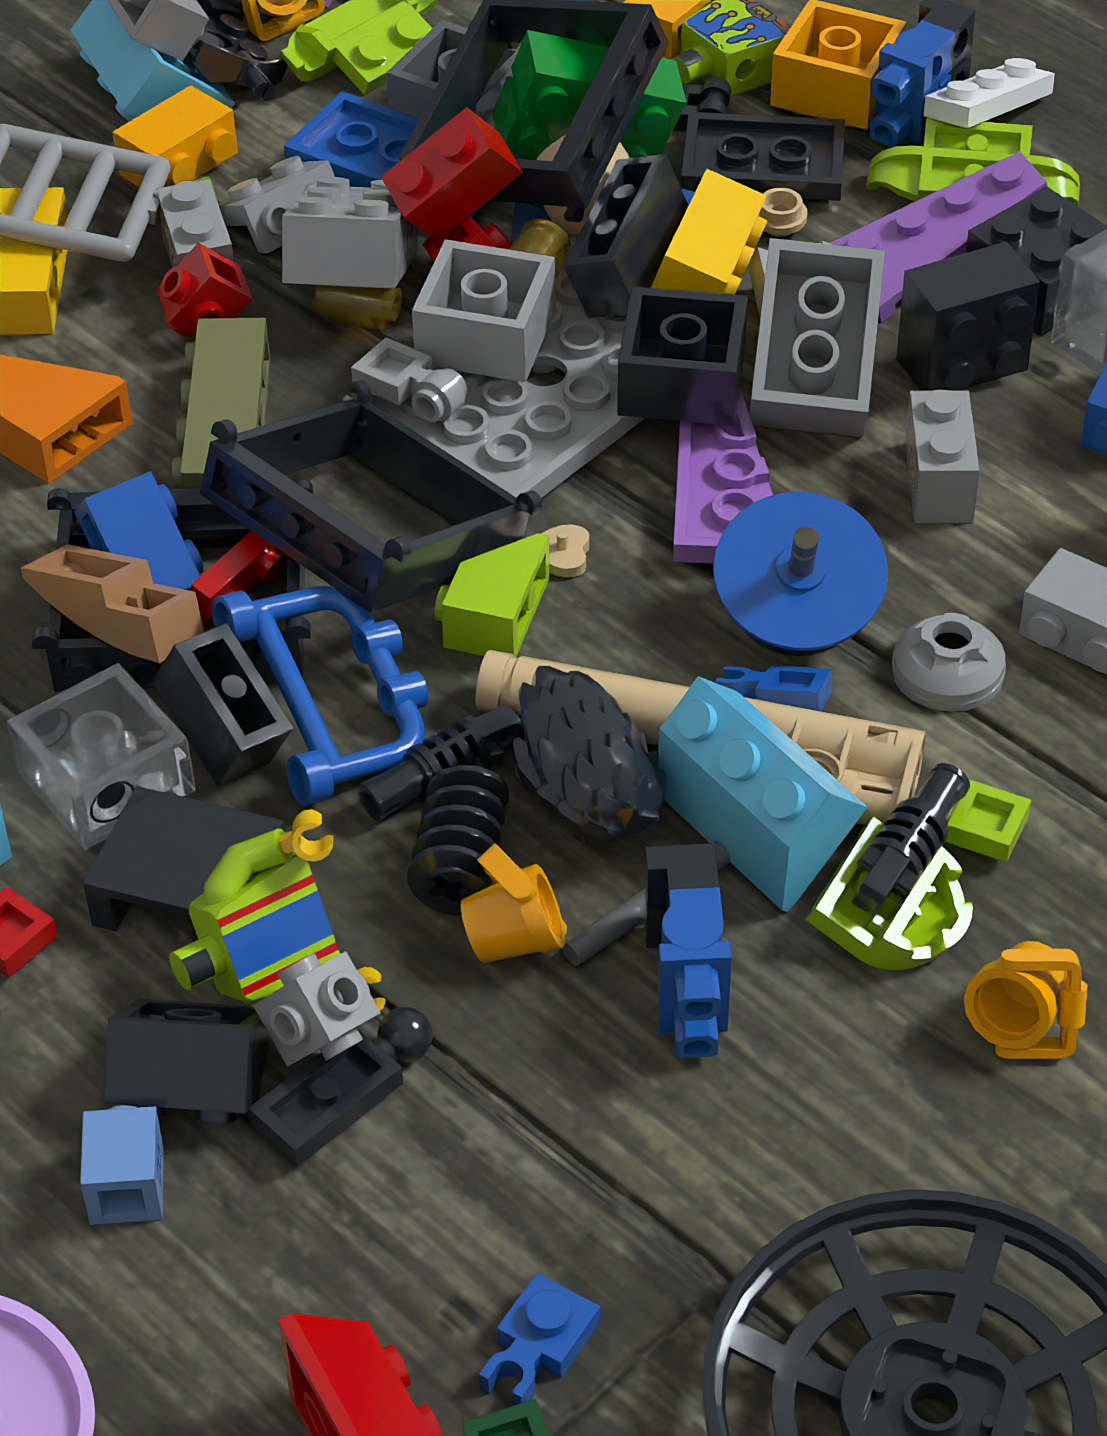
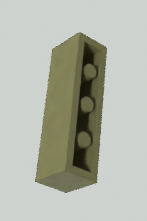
M266 318L198 319L196 341L186 342L185 348L187 376H191V379H182L181 406L182 412L187 414V418L177 419L178 452L183 453L182 457H173L172 460L173 489L201 488L210 441L218 439L211 434L212 425L215 422L229 419L235 424L237 433L265 425L271 363Z

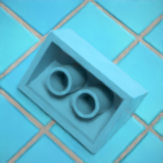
M92 0L70 30L82 48L79 52L81 57L99 73L98 83L117 100L116 110L128 121L133 120L190 85L229 108H232L235 104L222 84H211L193 64L188 55H186L183 61H180L133 40L107 0Z
M698 676L659 729L658 770H664L666 778L663 800L710 844L714 841L721 843L729 853L730 862L782 911L789 912L867 809V806L740 693Z

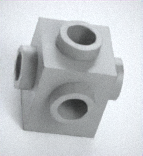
M346 951L323 964H320L315 953L291 965L277 974L284 986L253 1005L287 1067L320 1049L327 1061L363 1040L356 1027L381 1013L370 994L366 980L356 970Z

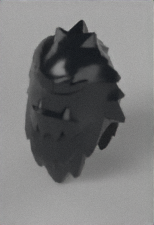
M538 666L533 674L531 685L522 682L518 691L525 741L519 737L513 740L516 780L559 819L577 840L585 842L586 845L594 846L596 844L606 845L622 842L659 821L658 812L662 807L666 778L664 770H658L657 751L648 752L645 733L637 731L633 720L623 710L618 701L589 675L580 671H569L567 673L551 666Z

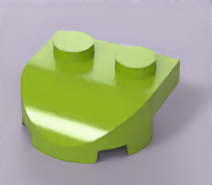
M873 817L858 834L805 920L867 965L883 970L915 968L941 956L964 935L970 924L973 905L972 902L965 903L963 892L958 882V878L962 873L961 867L943 847L940 848L908 896L894 888L875 916L869 915L852 904V899L869 873L859 866L857 862L883 825V823Z

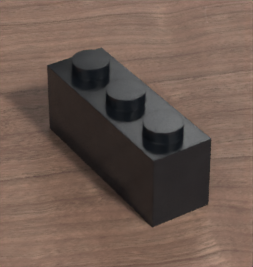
M666 154L619 159L616 161L563 265L588 318L627 316L632 286L650 288L663 258L689 206Z

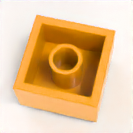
M809 0L773 53L770 106L790 110L798 115H810L826 119H845V127H857L868 130L870 122L875 118L876 98L872 94L873 78L878 74L879 50L886 43L895 45L898 35L906 30L907 22L818 0Z

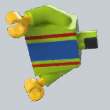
M312 809L302 811L293 821L292 831L285 833L282 829L277 828L234 844L227 849L205 882L204 893L189 905V915L198 940L171 952L169 955L171 968L183 988L191 990L213 979L216 988L221 994L243 1001L251 1010H255L254 1004L284 986L277 975L281 971L315 953L320 964L340 955L308 861H319L329 855L333 848V835L324 836L317 841H309L301 835L306 830L320 826L322 824V814ZM363 967L357 970L367 983L372 984L381 981L382 975L372 967ZM373 999L381 1011L384 1008L386 999Z

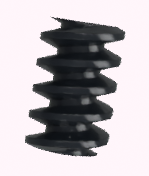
M454 766L445 768L434 775L427 786L426 801L423 804L421 822L417 828V841L413 845L412 861L408 866L407 883L416 898L424 905L438 912L455 916L462 915L461 901L488 888L492 883V879L487 875L477 859L494 843L497 845L500 843L501 826L506 818L505 807L509 803V788L505 780L495 772L479 766Z

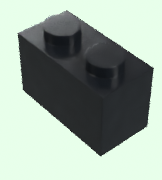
M227 623L174 644L152 681L217 786L269 764L294 729Z

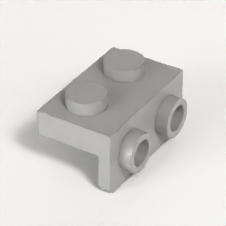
M299 156L290 157L271 166L272 175L260 182L257 178H253L234 185L228 189L230 198L218 204L225 225H247L259 253H269L282 246V215L310 185H317L318 178L335 177L328 160L302 162Z

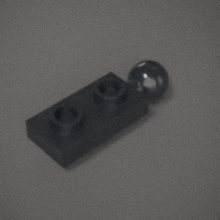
M411 1007L393 1009L379 1023L377 1039L372 1042L358 1030L363 1038L360 1042L327 1061L322 1053L318 1054L248 1108L251 1125L298 1167L403 1084L402 1066L397 1062L409 1063L420 1059L426 1054L432 1043V1026L422 1012Z

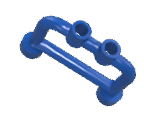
M315 586L251 601L244 591L220 595L214 598L212 603L214 627L216 628L227 623L239 643L256 639L309 750L308 752L290 756L287 761L289 787L300 805L307 806L329 800L333 795L335 784L387 771L403 762V756L409 747L417 743L422 744L425 736V727L418 709L424 708L427 705L428 689L423 676L418 671L405 674L400 673L393 657L401 654L403 642L401 632L393 620L389 619L375 623L371 613L332 586ZM322 610L334 611L343 616L352 631L354 653L362 664L368 663L377 682V697L380 707L387 716H394L400 730V737L389 744L340 756L276 621Z

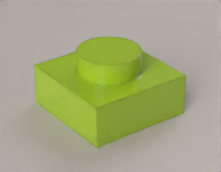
M969 779L970 789L965 797L959 801L948 821L949 832L945 842L1007 863L1029 818L1031 799Z

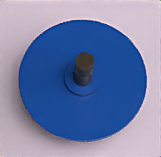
M785 492L771 495L752 503L730 521L723 531L716 548L713 574L716 591L723 607L732 620L753 641L776 653L805 656L824 652L848 640L860 632L872 620L886 592L888 565L884 547L877 533L868 521L853 508L834 498L817 493Z

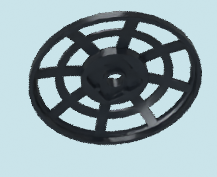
M911 1189L868 1194L828 1206L792 1224L762 1247L733 1280L717 1310L704 1354L702 1408L707 1436H730L725 1402L726 1375L732 1353L775 1374L772 1383L771 1419L775 1436H798L794 1416L795 1390L797 1385L840 1402V1426L843 1436H1048L1026 1430L1028 1420L1026 1393L1058 1377L1061 1378L1065 1386L1071 1408L1072 1436H1097L1096 1402L1083 1363L1107 1350V1265L1079 1240L1038 1216L1000 1201L960 1192ZM905 1226L946 1227L975 1233L963 1273L946 1269L911 1268L886 1271L872 1276L853 1236L872 1230ZM1004 1242L1028 1251L1061 1271L1091 1297L1103 1312V1315L1065 1337L1056 1324L1033 1304L1009 1289L992 1282ZM825 1248L843 1288L831 1293L811 1309L793 1330L786 1345L744 1325L753 1306L776 1279L803 1258ZM916 1294L955 1298L947 1323L914 1322L900 1326L896 1325L884 1299ZM984 1307L1016 1324L1042 1350L1012 1364L994 1344L976 1334ZM855 1311L870 1341L855 1355L846 1372L808 1356L811 1349L827 1330L843 1317ZM936 1398L947 1403L953 1410L954 1416L944 1423H928L915 1414L912 1406L921 1399Z

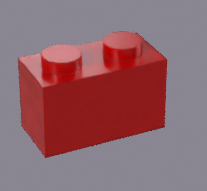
M466 107L382 175L381 178L403 218L438 241L523 172L500 132Z

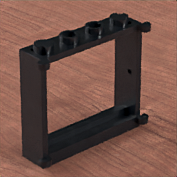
M483 0L453 58L449 61L446 71L431 99L427 102L414 131L405 143L399 160L401 161L466 107L471 111L474 110L506 49H517L520 43H522L527 30L608 46L610 48L553 160L542 161L515 158L523 173L489 199L490 201L567 207L563 215L567 222L579 223L582 221L584 211L587 209L661 58L666 52L669 44L651 4L568 0Z
M364 380L354 381L347 385L345 394L353 398L351 400L237 433L235 424L229 419L215 422L212 425L211 434L218 439L210 441L200 495L369 613L437 589L443 584H450L461 562L523 539L529 514L532 516L539 514L542 508V501L537 492L529 490L520 493L516 498L370 402L371 390ZM351 455L455 524V526L410 542L404 537L399 536L384 543L285 475Z
M305 479L294 480V482L314 495L313 485L310 481ZM56 488L48 493L47 509L60 510L56 550L67 544L91 549L74 511L84 498L99 492L70 493L66 489ZM201 488L168 489L177 508L178 515L177 518H174L183 540H191L196 548L234 547L252 531L200 495ZM288 556L287 593L305 589V567ZM50 604L48 627H39L34 630L32 647L33 649H46L54 692L156 688L152 681L163 662L156 663L131 655L99 638L72 639L73 621ZM304 615L286 619L285 631L280 632L303 678L304 639H311V625L304 618ZM256 639L240 643L265 684L276 683Z

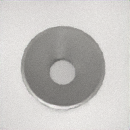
M944 613V615L932 616L916 622L899 636L892 656L891 671L896 685L912 701L938 711H966L982 706L992 700L1000 691L1005 679V652L998 638L982 624L970 619L966 615ZM942 633H955L964 636L969 644L959 649H948L940 646L934 638Z

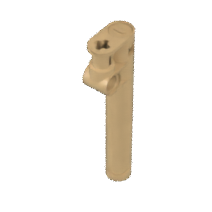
M489 650L486 652L480 667L475 704L476 710L483 713L508 704L522 720L518 691L522 682L531 685L533 674L538 666H551L567 673L569 671H580L597 681L618 701L623 710L633 720L637 731L645 733L647 744L658 746L660 727L690 687L526 656L515 658L510 653ZM744 697L867 806V809L855 824L866 825L873 817L884 824L896 805L906 799L914 798L923 761L926 731Z

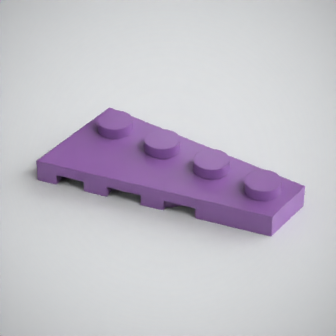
M1019 151L831 242V244L885 250L878 320L882 323L896 313L895 304L902 299L904 270L966 253L968 230L1046 187L1047 181Z

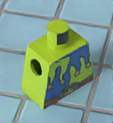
M715 0L684 21L681 32V54L673 57L671 60H676L682 83L690 84L699 79L705 82L710 78H721L729 83L732 90L731 96L771 83L773 53L791 28V25L755 0Z

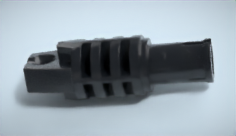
M505 704L476 718L470 715L452 724V727H446L438 731L437 735L425 738L422 744L417 743L409 747L403 756V762L359 784L358 795L361 803L374 820L381 821L387 815L421 796L426 798L427 786L431 779L445 768L469 765L490 769L504 759V751L513 746L514 738H520L522 720L508 704Z
M936 764L930 772L929 778L915 797L901 801L896 805L857 862L859 866L869 873L852 899V904L869 915L875 916L894 888L905 896L910 894L946 841L949 832L947 820L959 801L965 797L970 789L969 779L963 771L951 764Z

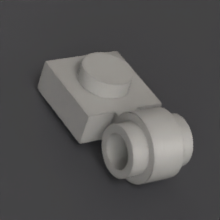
M384 338L351 367L352 382L364 380L369 385L371 394L397 405H400L410 395H413V409L420 418L430 423L446 421L465 402L467 386L459 373L449 368L433 370L432 356L389 338Z

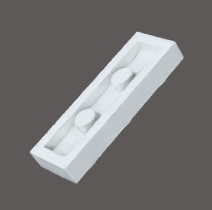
M1007 59L1002 66L994 69L979 70L974 77L964 81H951L947 84L946 88L926 95L923 116L970 128L1052 94L1055 73L1035 68L1036 63L1028 59Z

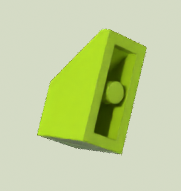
M537 533L460 563L451 585L443 584L436 599L434 615L436 621L442 622L443 648L485 656L487 651L494 650L510 653L515 658L517 657L549 581L548 535Z

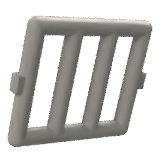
M0 124V165L9 147L39 153L10 215L0 214V236L120 262L130 261L135 255L147 224L155 225L159 217L160 202L157 198L156 189L164 187L171 169L169 161L161 156L8 124ZM61 158L92 164L63 227L33 221V217ZM114 169L144 175L117 238L86 232Z

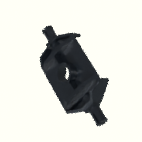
M197 0L208 16L209 21L205 25L201 39L187 53L193 64L211 84L231 83L247 86L258 101L260 98L261 101H267L272 98L275 93V86L282 81L288 64L282 58L270 60L267 56V51L250 34L247 24L243 22L245 12L242 1Z

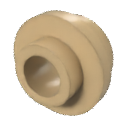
M773 188L763 193L766 195V199L758 216L768 220L763 230L764 232L776 237H785L801 230L807 222V208L803 204L802 197L797 192L787 188Z

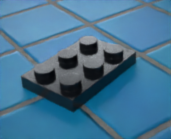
M689 112L681 173V189L696 192L706 169H709L762 194L773 188H787L797 192L802 199L808 201H841L845 119Z

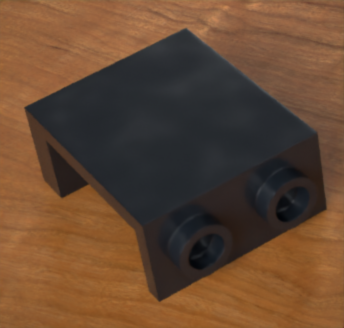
M136 786L83 882L92 926L117 931L131 903L190 917L189 905L204 893L205 882L227 849L234 844L277 828L285 832L284 820Z

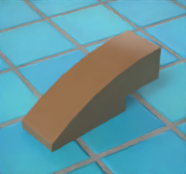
M67 544L21 567L23 579L48 603L81 628L131 655L161 663L165 661L174 644L204 633L195 592L153 583L148 560Z

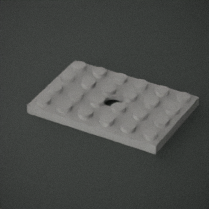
M572 235L545 254L546 256L555 257L556 311L531 368V371L536 373H549L559 368L566 374L561 382L551 386H536L527 381L520 382L456 371L462 376L467 386L465 402L449 419L434 423L427 422L417 415L412 406L413 395H410L400 405L374 394H371L370 397L372 404L516 498L520 493L529 490L537 492L540 498H542L645 419L617 415L618 358L626 316L587 317L563 267L577 239L575 235ZM433 367V370H442V368ZM346 395V396L343 398V402H344V401L351 400V399H353V398H351L350 396Z

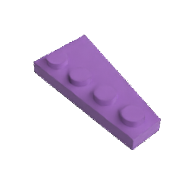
M740 386L734 426L680 421L673 562L714 563L719 539L730 521L747 506L773 495L769 484V471L764 457L760 458L756 446V433Z

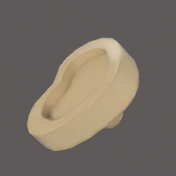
M572 524L560 525L541 533L549 536L550 574L565 578L576 577L585 572V554L589 550V533L585 528Z

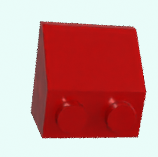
M295 1313L278 1320L290 1400L309 1436H443L441 1427L431 1408L426 1403L416 1408L406 1388L411 1386V1381L399 1351L393 1344L382 1347L368 1322Z

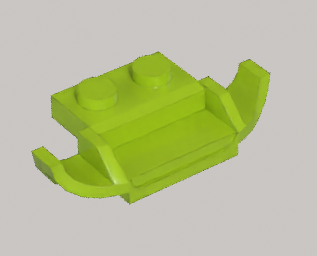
M349 0L305 25L300 24L289 38L287 47L281 50L280 57L289 65L290 70L301 81H312L339 67L357 88L366 95L387 83L386 72L432 29L423 18L436 6L439 0Z
M927 117L924 146H895L883 150L873 157L868 168L866 190H877L878 187L883 186L899 196L916 202L1019 151L1047 181V187L1078 207L1080 181L1079 175L1070 165L1058 159L1030 155L1031 125L982 122L970 128H965Z

